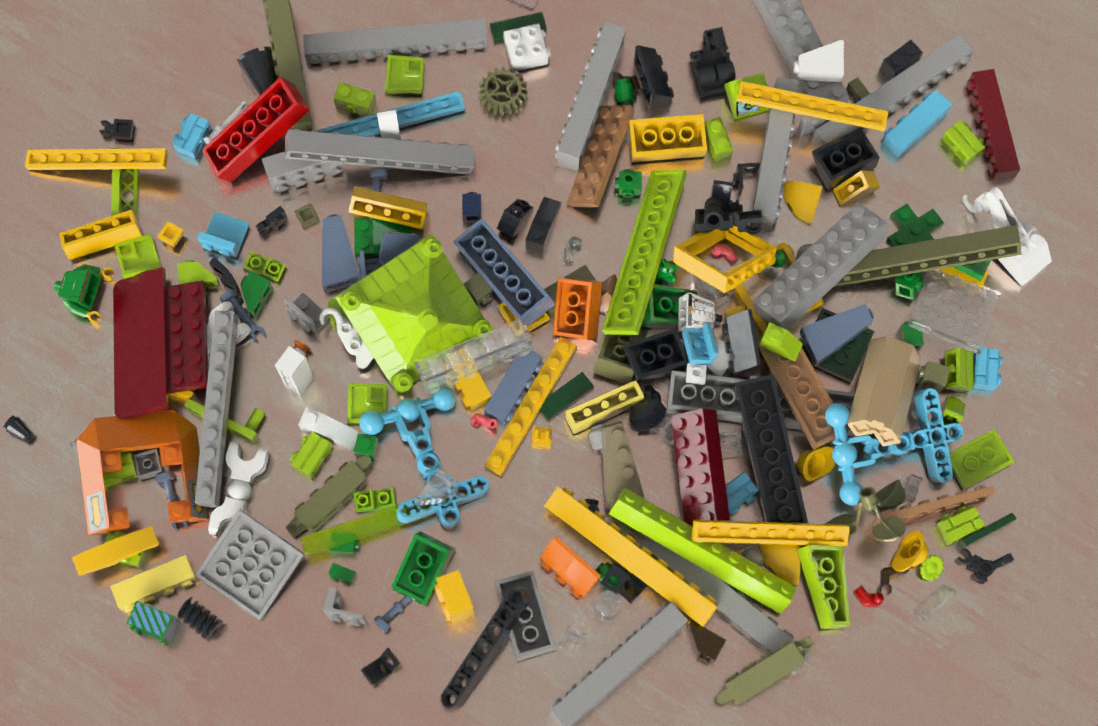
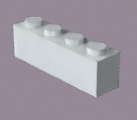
M289 346L275 366L285 387L301 396L314 377L305 353L297 347L293 349Z

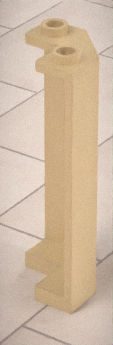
M889 336L870 340L847 422L856 437L874 433L882 446L901 443L922 359L913 345Z

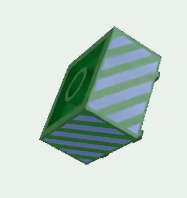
M136 601L126 624L130 626L129 630L134 631L135 629V634L143 632L155 637L156 641H161V644L165 645L166 642L171 644L181 621L171 614Z

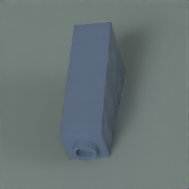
M332 214L323 219L321 283L324 292L359 281V273L341 214Z
M866 304L801 328L799 333L814 367L820 365L870 327L874 316Z

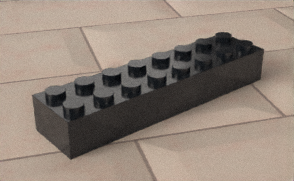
M774 374L733 383L765 522L808 523Z

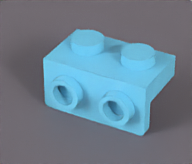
M705 323L702 329L684 328L682 335L689 363L711 365L718 356V347L715 344L714 331L711 329L710 323Z

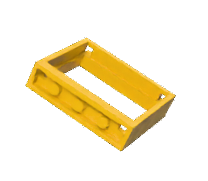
M734 225V228L724 231L715 229L705 233L699 232L674 247L673 262L726 293L755 274L760 273L768 266L773 265L776 261L777 247L755 234L747 233L746 230L745 232H738L737 225ZM727 239L756 257L725 274L696 257V255L719 241Z
M785 241L776 245V251L783 252L787 263L791 266L796 261L792 247L790 245L787 246ZM747 260V261H745V262L739 264L738 266H736V267H734V268H732V269L726 271L725 274H728L729 272L733 271L734 269L738 268L739 266L743 265L744 263L748 262L749 260ZM741 283L731 290L745 310L752 309L755 330L762 340L768 326L761 317L755 314L753 301ZM823 298L814 304L797 322L820 311L824 302Z

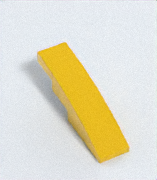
M150 526L91 548L72 557L79 576L118 564L119 561L136 556L139 552L157 547L159 542L153 527Z

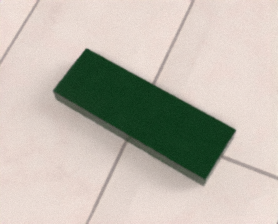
M542 12L489 23L494 42L504 40V31L535 24H539L541 30H547Z
M581 372L549 395L540 408V412L549 421L594 389V385Z
M1010 513L965 537L959 542L961 549L1011 524L1017 518L1014 513Z

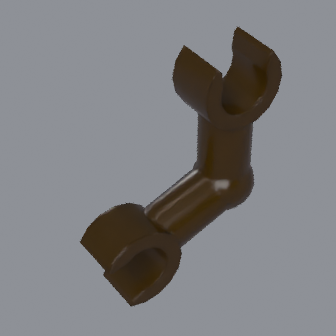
M619 72L613 73V77L630 79V82L633 83L635 101H637L636 93H641L643 98L645 97V91L640 88L636 76H622Z
M892 566L883 568L882 581L878 586V592H882V587L886 586L888 589L887 594L889 595L892 592V587L889 584L890 575L895 573L905 574L909 570L898 572Z

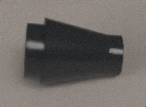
M14 415L3 426L6 432L22 439L26 443L34 435L20 417H15Z

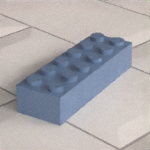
M483 218L453 241L458 250L525 329L555 305L546 291Z

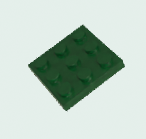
M822 307L816 322L836 315V313ZM867 328L816 367L851 383L875 331ZM804 345L803 351L805 352L811 365H813L811 358L808 354V351Z

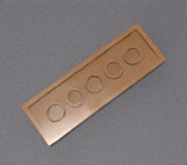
M631 105L601 107L566 203L570 207H599L629 125V120L634 111Z
M758 346L759 354L770 373L774 374L777 386L813 450L836 439L834 427L830 426L825 419V411L833 402L802 347L794 362Z
M980 485L970 492L965 489L956 492V495L951 497L946 494L937 497V500L932 502L927 499L918 502V505L911 507V504L899 507L900 510L892 512V509H888L880 513L884 521L889 517H897L905 523L959 509L965 505L970 506L985 502L995 494L993 486L986 487V485ZM878 517L873 522V526L880 523Z

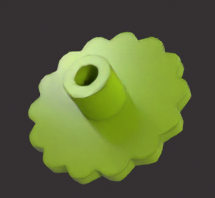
M938 555L927 557L920 566L922 578L927 581L937 579L944 569V561Z

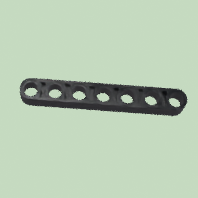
M513 588L508 592L441 695L443 706L458 708L464 704L529 605L531 596L527 590ZM518 593H521L522 599L518 603L516 596ZM509 609L511 612V616L507 620L505 617V613ZM498 626L500 633L496 637L494 634V630ZM486 643L489 647L487 653L483 651V646ZM474 660L477 661V668L475 670L472 667ZM463 677L466 678V685L464 687L461 684ZM452 694L455 695V702L453 704L450 700Z

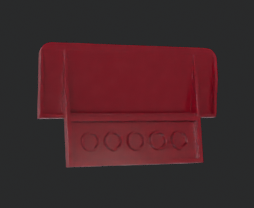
M164 267L119 280L113 288L114 412L119 419H129L168 409L169 394L207 388L206 291L203 280L166 287V270Z

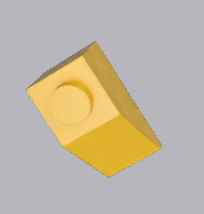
M860 171L834 188L833 191L840 206L867 197L879 189L880 185L873 171Z

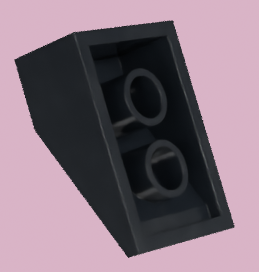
M676 328L622 346L637 381L670 376L672 371H685L687 363H689Z

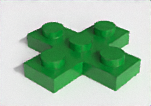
M906 203L892 212V218L901 229L890 235L887 241L894 247L934 240L930 233L943 226L944 222L934 209L917 217Z

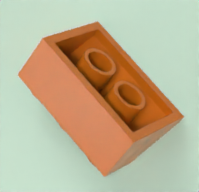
M558 278L553 335L583 340L597 338L602 281Z
M557 536L552 539L540 556L539 560L541 561L540 565L547 572L551 570L556 575L555 579L560 584H567L571 588L569 591L576 598L581 597L584 600L600 581L601 575Z

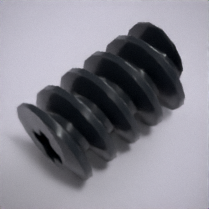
M190 597L181 606L177 618L180 620L184 619L186 625L190 624L192 630L196 629L197 634H202V638L208 639L220 629L223 621L215 623L217 616L215 615L210 619L211 611L209 610L204 614L205 606L198 609L199 602L196 601L192 604L193 597Z

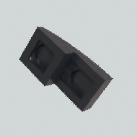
M213 257L209 262L212 270L222 275L220 280L225 287L233 288L239 295L241 291L233 275L221 262Z
M631 573L619 590V593L632 603L648 585Z

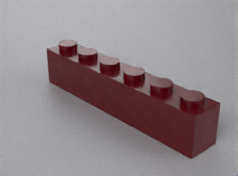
M989 69L972 72L967 85L973 95L972 105L976 107V121L981 126L980 136L985 142V155L989 157V171L993 174L994 180L1016 177L1021 169L995 70Z

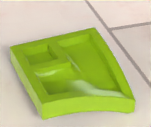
M388 55L385 95L401 93L422 94L424 58Z
M151 233L114 244L124 279L161 267Z
M348 383L347 425L359 424L360 417L367 411H376L380 414L387 412V384Z

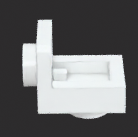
M687 363L685 371L686 383L704 385L707 365Z

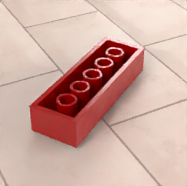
M279 77L209 142L202 151L217 177L231 183L305 116L310 109L294 83Z

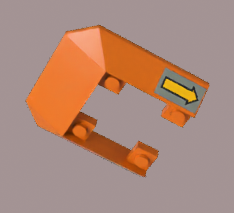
M175 410L158 411L129 419H119L117 416L94 418L77 438L88 536L130 528L127 507L107 510L103 473L122 471L120 452L159 448L162 466L181 464L186 500L167 502L169 523L189 521L190 523L209 520L207 507L195 504L200 456L196 426Z

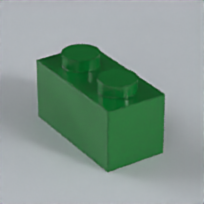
M332 563L328 573L331 576L330 579L335 581L337 579L341 580V583L345 585H352L357 574L356 571L336 563Z

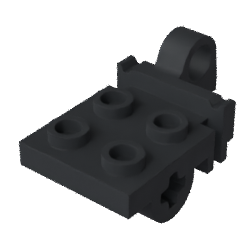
M719 27L705 30L703 33L705 49L690 53V60H693L692 64L700 97L726 92L724 84L734 81L736 78L734 64L730 61L729 57L730 52H727L728 46L723 28Z
M710 197L706 200L703 209H695V231L703 233L715 229L724 231L737 225L738 232H745L746 230L749 234H758L762 229V211L743 212L742 204L739 205V199L736 202L729 200L730 206H723L721 199ZM758 222L759 224L756 228L748 226L749 223Z

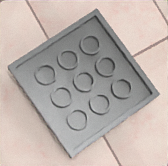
M239 509L195 576L258 620H262L305 553Z

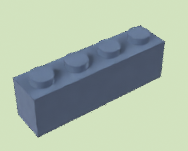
M522 345L486 405L484 415L495 419L502 425H505L507 421L510 422L515 414L513 410L516 405L520 406L525 397L523 393L526 388L530 389L534 382L532 378L543 367V356Z

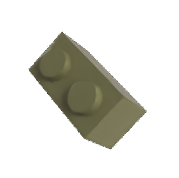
M858 77L847 85V91L853 95L856 102L870 94Z

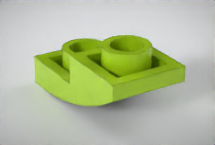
M250 251L243 270L251 271L263 278L279 282L286 264Z
M394 487L353 493L355 511L357 513L398 507Z

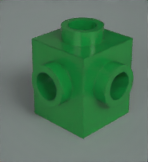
M632 169L619 171V177H615V189H618V195H623V197L641 196L642 171H634Z
M922 272L896 276V295L914 300L918 291H921L924 286Z

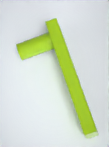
M188 399L184 405L187 411L204 418L205 407ZM255 408L245 427L228 419L227 430L255 444L259 438L255 431L265 412Z

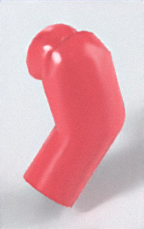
M717 243L711 249L714 256L724 254L732 264L739 259L737 254L728 245Z
M479 413L474 414V417L470 419L474 427H478L481 424L493 429L497 426L495 419Z

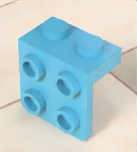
M216 212L212 216L206 233L200 232L197 239L201 247L206 250H215L225 256L237 257L249 224Z

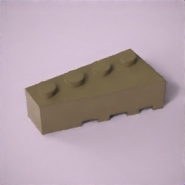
M618 421L602 426L604 507L611 509L624 487L645 498L624 423Z

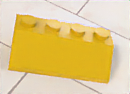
M703 114L629 120L631 162L704 157L706 155L707 143Z

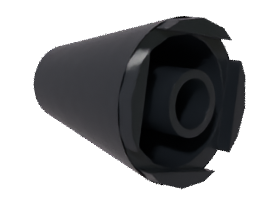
M268 46L264 47L262 51L256 48L240 55L241 60L237 58L239 66L259 96L276 81L272 48Z

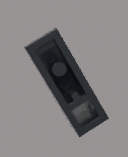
M547 197L543 198L527 234L526 248L544 253L562 202Z

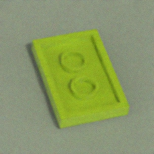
M995 429L949 453L953 473L963 490L1015 462Z

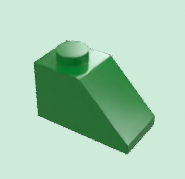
M250 271L241 281V290L248 313L254 319L272 289V284L269 280Z

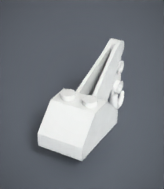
M994 187L989 192H984L975 199L974 206L967 200V195L963 196V203L969 211L973 213H986L991 210L995 229L1017 225L1022 255L1000 258L998 260L1020 286L1026 284L1052 261L1047 241L1035 227L1018 220L1000 189Z
M335 308L324 309L319 319L321 325H324V317L327 314L334 315L337 333L346 350L351 355L356 356V364L359 368H367L373 360V356L360 339L352 323L343 317L339 310Z

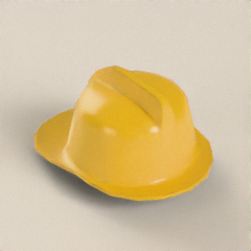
M826 446L816 450H806L801 453L798 461L795 462V467L798 468V471L807 481H814L830 473L836 462H834L832 457L833 448Z
M911 531L903 538L892 561V567L895 571H904L911 566H918L927 558L929 549L921 531Z

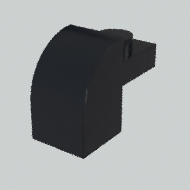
M652 385L644 387L643 403L630 406V423L638 432L657 426L666 414V407L661 402V395Z

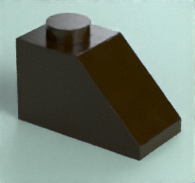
M691 620L688 629L695 653L699 655L698 658L708 664L709 662L714 663L726 639Z

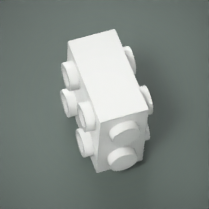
M539 24L504 31V42L512 72L548 64V57H551L549 46H545V31L540 29Z

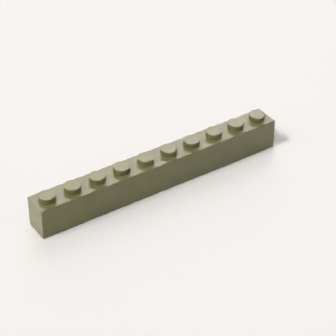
M1017 225L872 250L834 287L1022 255Z

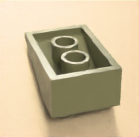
M640 328L639 335L606 334L593 373L625 384L630 383L634 373L622 346L646 338L648 331Z

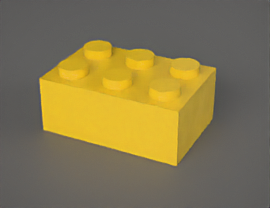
M459 570L436 578L437 584L434 587L439 602H444L441 605L446 620H451L452 625L475 617L473 605Z

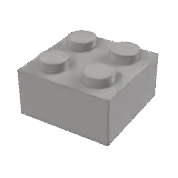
M157 449L133 455L137 476L140 481L164 473Z

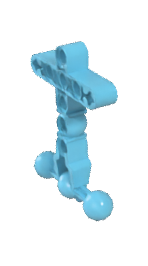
M448 387L436 389L430 398L421 400L417 397L416 401L403 399L396 407L391 406L390 411L381 414L376 411H367L360 417V428L368 435H375L383 429L385 424L396 421L401 439L408 441L413 453L416 455L417 469L424 475L423 479L427 480V494L404 501L399 505L396 517L401 523H409L437 513L443 527L453 528L460 517L457 506L483 497L489 488V481L483 476H477L449 486L445 475L442 473V468H440L441 460L434 453V447L431 448L432 442L429 436L431 423L426 411L433 408L448 411L453 408L456 403V395ZM419 417L423 429H416L414 432L408 431L405 423H412ZM424 443L427 448L420 449L417 444ZM429 460L434 466L427 467L424 461ZM437 478L441 484L434 485L431 479ZM463 490L466 496L460 497L456 491ZM444 496L448 502L437 503L439 501L438 497ZM421 501L425 503L426 501L430 502L428 504L429 509H422L420 507ZM403 509H405L406 512L410 511L409 515H407L406 513H402ZM451 514L455 520L448 521L445 515Z
M931 388L919 389L914 395L920 429L903 432L899 447L896 444L882 446L881 451L878 448L880 441L877 438H871L869 435L847 437L845 425L848 422L850 412L845 405L834 403L827 408L825 419L830 426L834 427L836 437L832 442L836 445L832 450V457L834 462L839 465L837 470L842 472L844 481L840 488L839 496L845 504L856 505L861 500L859 491L863 487L856 482L853 468L873 465L879 457L888 454L902 455L908 452V450H914L915 448H923L928 476L931 481L936 483L950 482L953 477L948 442L960 440L963 436V428L957 423L944 424L939 395L936 390ZM929 412H930L931 415H932L931 420H929V418H928ZM950 428H951L952 431H953L952 436H950V434H949ZM932 432L935 433L934 440L932 439ZM915 435L918 438L917 443L914 442ZM861 442V444L865 445L864 452L866 454H864L863 460L855 461L857 459V450L851 443ZM936 451L939 453L938 459L935 457Z

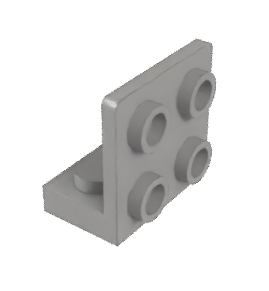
M304 293L294 302L287 297L283 299L286 304L285 309L288 311L287 314L293 320L298 319L302 323L301 327L308 333L311 331L316 335L330 321V317L327 314L324 317V325H321L319 319L323 310Z
M329 586L324 606V612L327 617L336 622H341L342 619L347 620L350 625L359 627L361 624H366L367 620L364 615L340 610L343 598L337 588Z

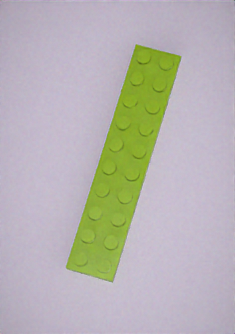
M685 169L651 171L602 328L604 334L639 335L687 176Z

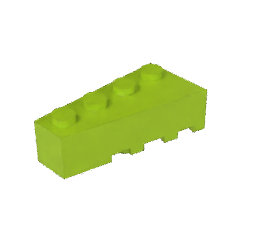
M807 545L797 549L821 629H839L850 626L843 546Z

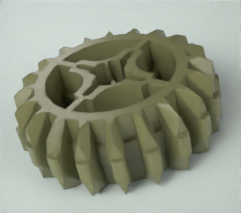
M502 67L501 71L495 68L494 73L489 71L488 76L484 75L483 81L479 83V87H481L478 89L480 94L479 100L483 101L482 105L484 107L488 106L487 110L489 112L494 109L495 115L501 112V115L504 116L507 111L511 115L512 110L517 112L518 106L523 107V101L527 100V83L524 81L523 76H519L518 71L512 73L511 67L508 71H505L504 67ZM494 84L495 90L491 95H489L488 91L490 87ZM517 88L518 93L512 98L511 93L513 89Z

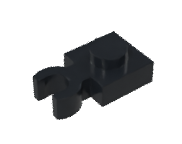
M114 119V124L107 120L101 121L102 126H107L106 130H99L102 136L112 134L113 139L132 140L133 120Z
M281 206L276 208L266 216L264 221L256 225L257 231L264 235L270 228L273 229L276 226L282 225L287 218L285 210Z

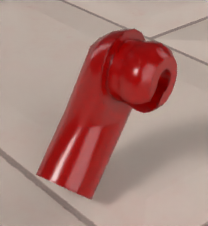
M862 585L854 590L865 605L878 606L884 601V595L881 592L868 593Z

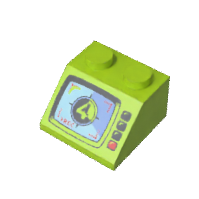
M764 72L724 84L734 120L769 110L768 107L737 101L741 81L767 86Z

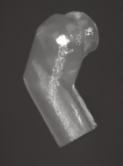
M576 236L571 237L564 245V263L573 262V250L582 246L580 238Z

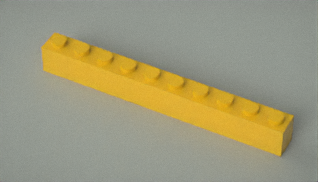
M557 487L544 505L547 509L668 601L672 602L701 626L707 624L719 608L716 605L717 600L709 594L705 597L699 592L701 588L693 582L690 584L683 580L685 576L677 570L674 572L667 568L668 563L661 558L656 560L651 556L653 552L645 546L640 548L636 545L637 540L631 535L627 534L624 536L620 533L621 528L613 522L611 524L607 523L604 520L605 516L597 510L595 512L591 511L588 508L590 505L580 498L579 501L573 497L574 493L567 487L563 489Z

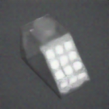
M439 468L416 497L414 504L421 506L445 503L448 498L452 500L458 492L456 489L458 482Z

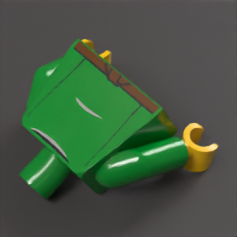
M83 264L73 271H66L63 280L55 282L54 290L58 292V297L63 299V304L70 312L83 318L88 317L92 324H98V322L92 320V316L97 315L101 317L100 314L96 311L90 313L88 310H92L102 276L105 281H112L113 278L105 274L113 273V270L110 267L101 270L100 267Z

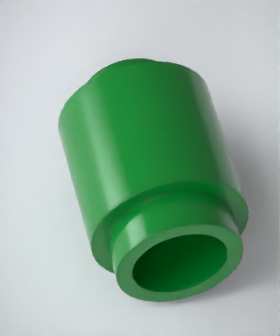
M630 79L616 80L614 87L617 103L632 105V102L635 101L633 83L630 82Z
M602 562L595 569L601 575L600 581L612 567L609 562L606 564ZM616 575L608 578V584L612 587L617 586L620 582L619 577Z

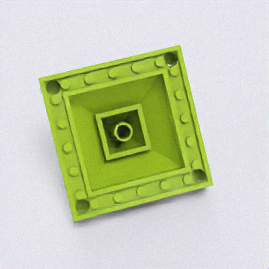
M433 234L425 237L335 296L397 394L408 391L416 380L444 363L446 356L464 347L467 348L480 338H488L493 331L492 324L483 317L444 254L441 242Z

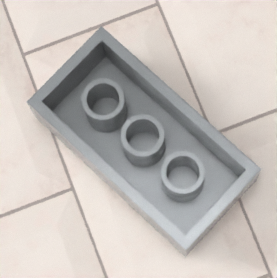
M285 151L262 159L273 193L284 192L289 187L302 186L308 181H317L322 179L323 176L329 174L336 175L344 170L343 163L285 158Z
M533 570L494 581L500 604L513 588L525 589L531 596L529 605L509 634L516 660L521 661L555 651V643ZM518 593L516 596V600L519 603L522 599L521 593ZM509 609L505 613V617L507 620L511 616V612Z

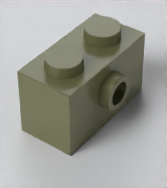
M927 361L918 371L916 389L931 388L936 390L939 395L947 384L951 367Z

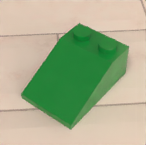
M371 217L354 218V254L356 261L357 256H360V250H364L366 259L379 257L384 232L413 234L412 227Z
M654 284L641 326L649 328H678L679 297L688 292L698 296V292Z
M421 531L415 533L391 588L426 605L435 590L436 578L444 574L456 548Z

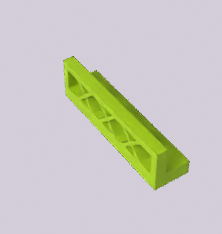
M112 169L111 216L125 212L130 208L138 221L139 169H134V173L132 172L133 169H126L125 172L124 169ZM130 173L134 180L127 185L124 182V178ZM131 191L133 198L127 203L123 199V195Z

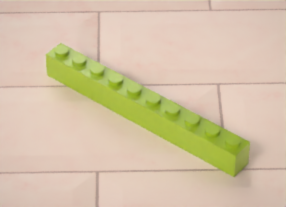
M624 487L609 512L611 516L779 614H782L791 603L796 591L795 586L719 542H694L692 540V526Z

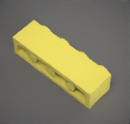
M635 380L566 411L565 418L573 434H576L629 410L630 406L643 403L644 395Z
M184 555L110 587L118 608L129 612L132 611L136 601L144 602V604L151 603L156 600L155 597L162 594L167 596L174 593V589L179 587L187 588L193 585L197 578L189 558Z

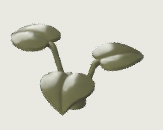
M898 479L888 484L877 493L873 487L862 488L859 491L861 500L858 501L859 506L856 519L850 514H843L825 523L848 525L850 527L849 537H851L857 531L855 526L859 525L863 506L868 511L875 510L880 521L872 529V535L876 540L887 542L901 538L906 532L904 522L897 517H889L884 521L877 506L894 508L905 501L906 493L900 480Z

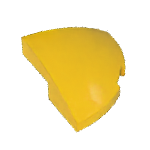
M785 181L783 189L786 204L789 202L792 207L793 215L802 222L812 225L823 186L798 181Z
M759 544V550L764 555L765 567H770L777 577L791 585H799L801 562L797 549L801 548V545Z

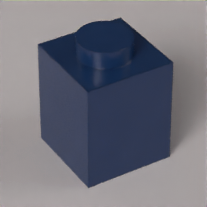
M476 192L462 194L463 222H477L482 218L481 194Z

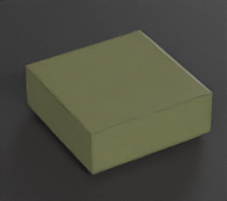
M311 203L294 211L302 228L320 221Z

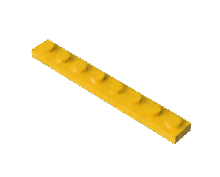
M743 81L740 82L737 101L880 131L885 130L888 111Z
M166 148L27 150L25 168L28 170L166 169L169 151Z
M562 337L559 338L485 463V469L502 477L538 416L540 408L551 394L577 349L576 344Z
M694 520L692 540L694 542L848 546L850 527L842 524Z

